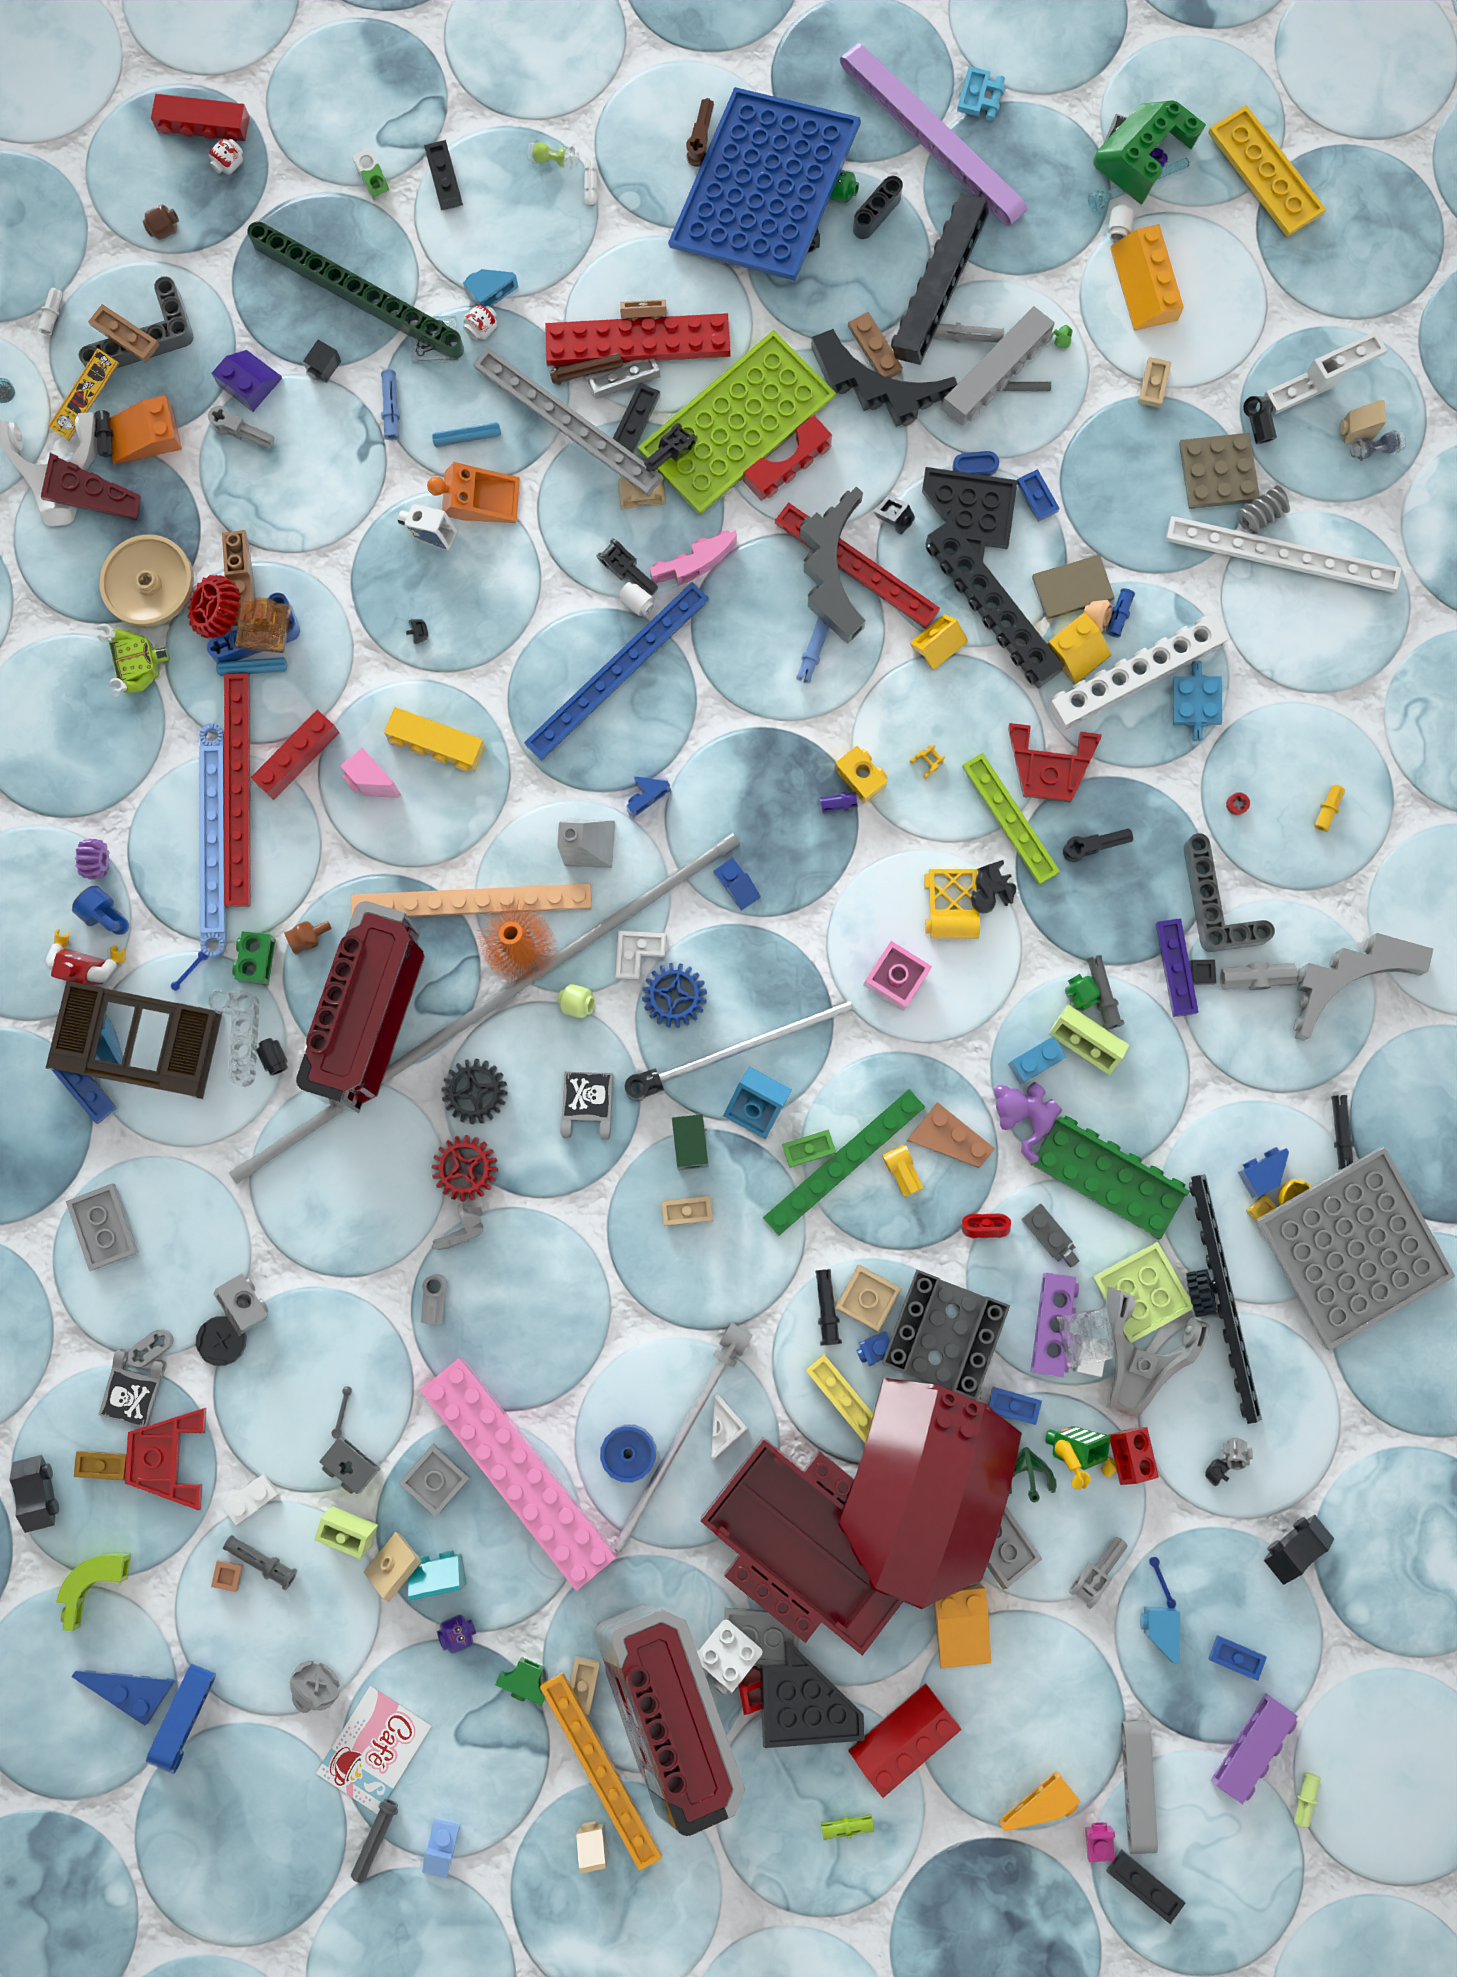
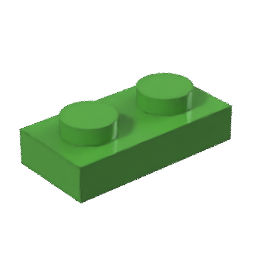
M829 1129L782 1144L789 1168L836 1153Z

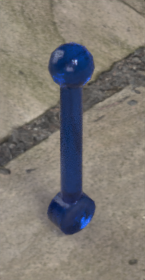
M200 951L198 958L177 981L171 983V989L174 991L179 990L180 984L202 960H207L208 956Z
M1151 1557L1149 1564L1156 1571L1167 1598V1607L1175 1608L1176 1601L1171 1597L1159 1568L1160 1561L1157 1557Z

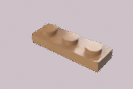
M103 304L88 321L90 326L145 363L160 346L157 340Z
M869 312L848 322L850 331L877 373L892 378L902 372L903 367L895 359L892 349Z

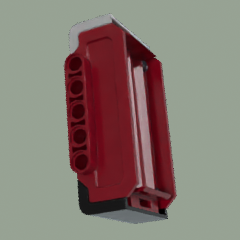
M368 901L360 902L354 909L346 935L339 943L306 1038V1054H304L296 1077L297 1086L301 1090L326 1104L360 1113L362 1103L374 1099L379 1094L425 958L424 951L418 943L420 931L405 912Z

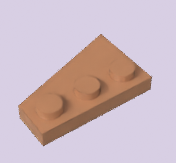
M938 1102L907 1139L908 1142L950 1156L953 1159L977 1168L982 1166L995 1149Z

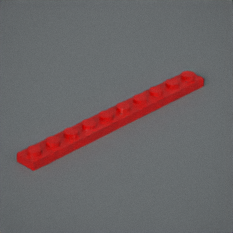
M248 673L224 674V906L226 907L251 906L250 676Z

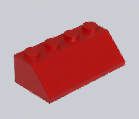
M925 1683L864 1736L865 1741H858L848 1752L881 1797L884 1798L962 1729Z

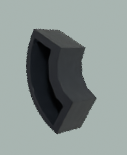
M42 1455L12 1462L9 1481L15 1496V1516L25 1533L54 1526L55 1514L59 1513V1504L54 1498L51 1481L53 1477L52 1467L49 1463L46 1464Z
M1316 1515L1308 1519L1302 1517L1293 1524L1294 1529L1280 1541L1276 1540L1267 1548L1269 1553L1265 1557L1264 1562L1283 1585L1301 1576L1316 1559L1329 1551L1334 1541V1537Z

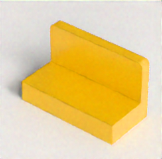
M943 614L911 641L910 645L914 651L922 654L929 667L935 670L965 645L968 639L958 620Z

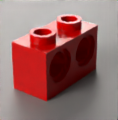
M1147 1427L1131 1428L1109 1434L1111 1436L1110 1444L1120 1485L1139 1484L1159 1478Z

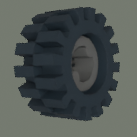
M1204 1269L1186 1273L1189 1296L1195 1316L1201 1317L1217 1314L1215 1295L1208 1270Z

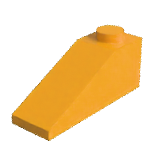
M1056 1771L998 1822L1004 1831L1061 1819L1065 1815L1066 1817L1072 1815L1078 1809L1077 1804L1081 1801Z

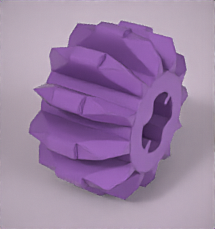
M90 838L89 840L79 842L78 848H76L75 867L78 868V874L83 878L96 880V878L106 876L110 861V852L107 850L108 846L102 840Z

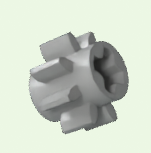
M1239 1438L1228 1440L1227 1443H1223V1449H1220L1221 1460L1226 1461L1228 1467L1233 1470L1246 1468L1247 1465H1250V1460L1253 1459L1252 1448H1247V1442Z

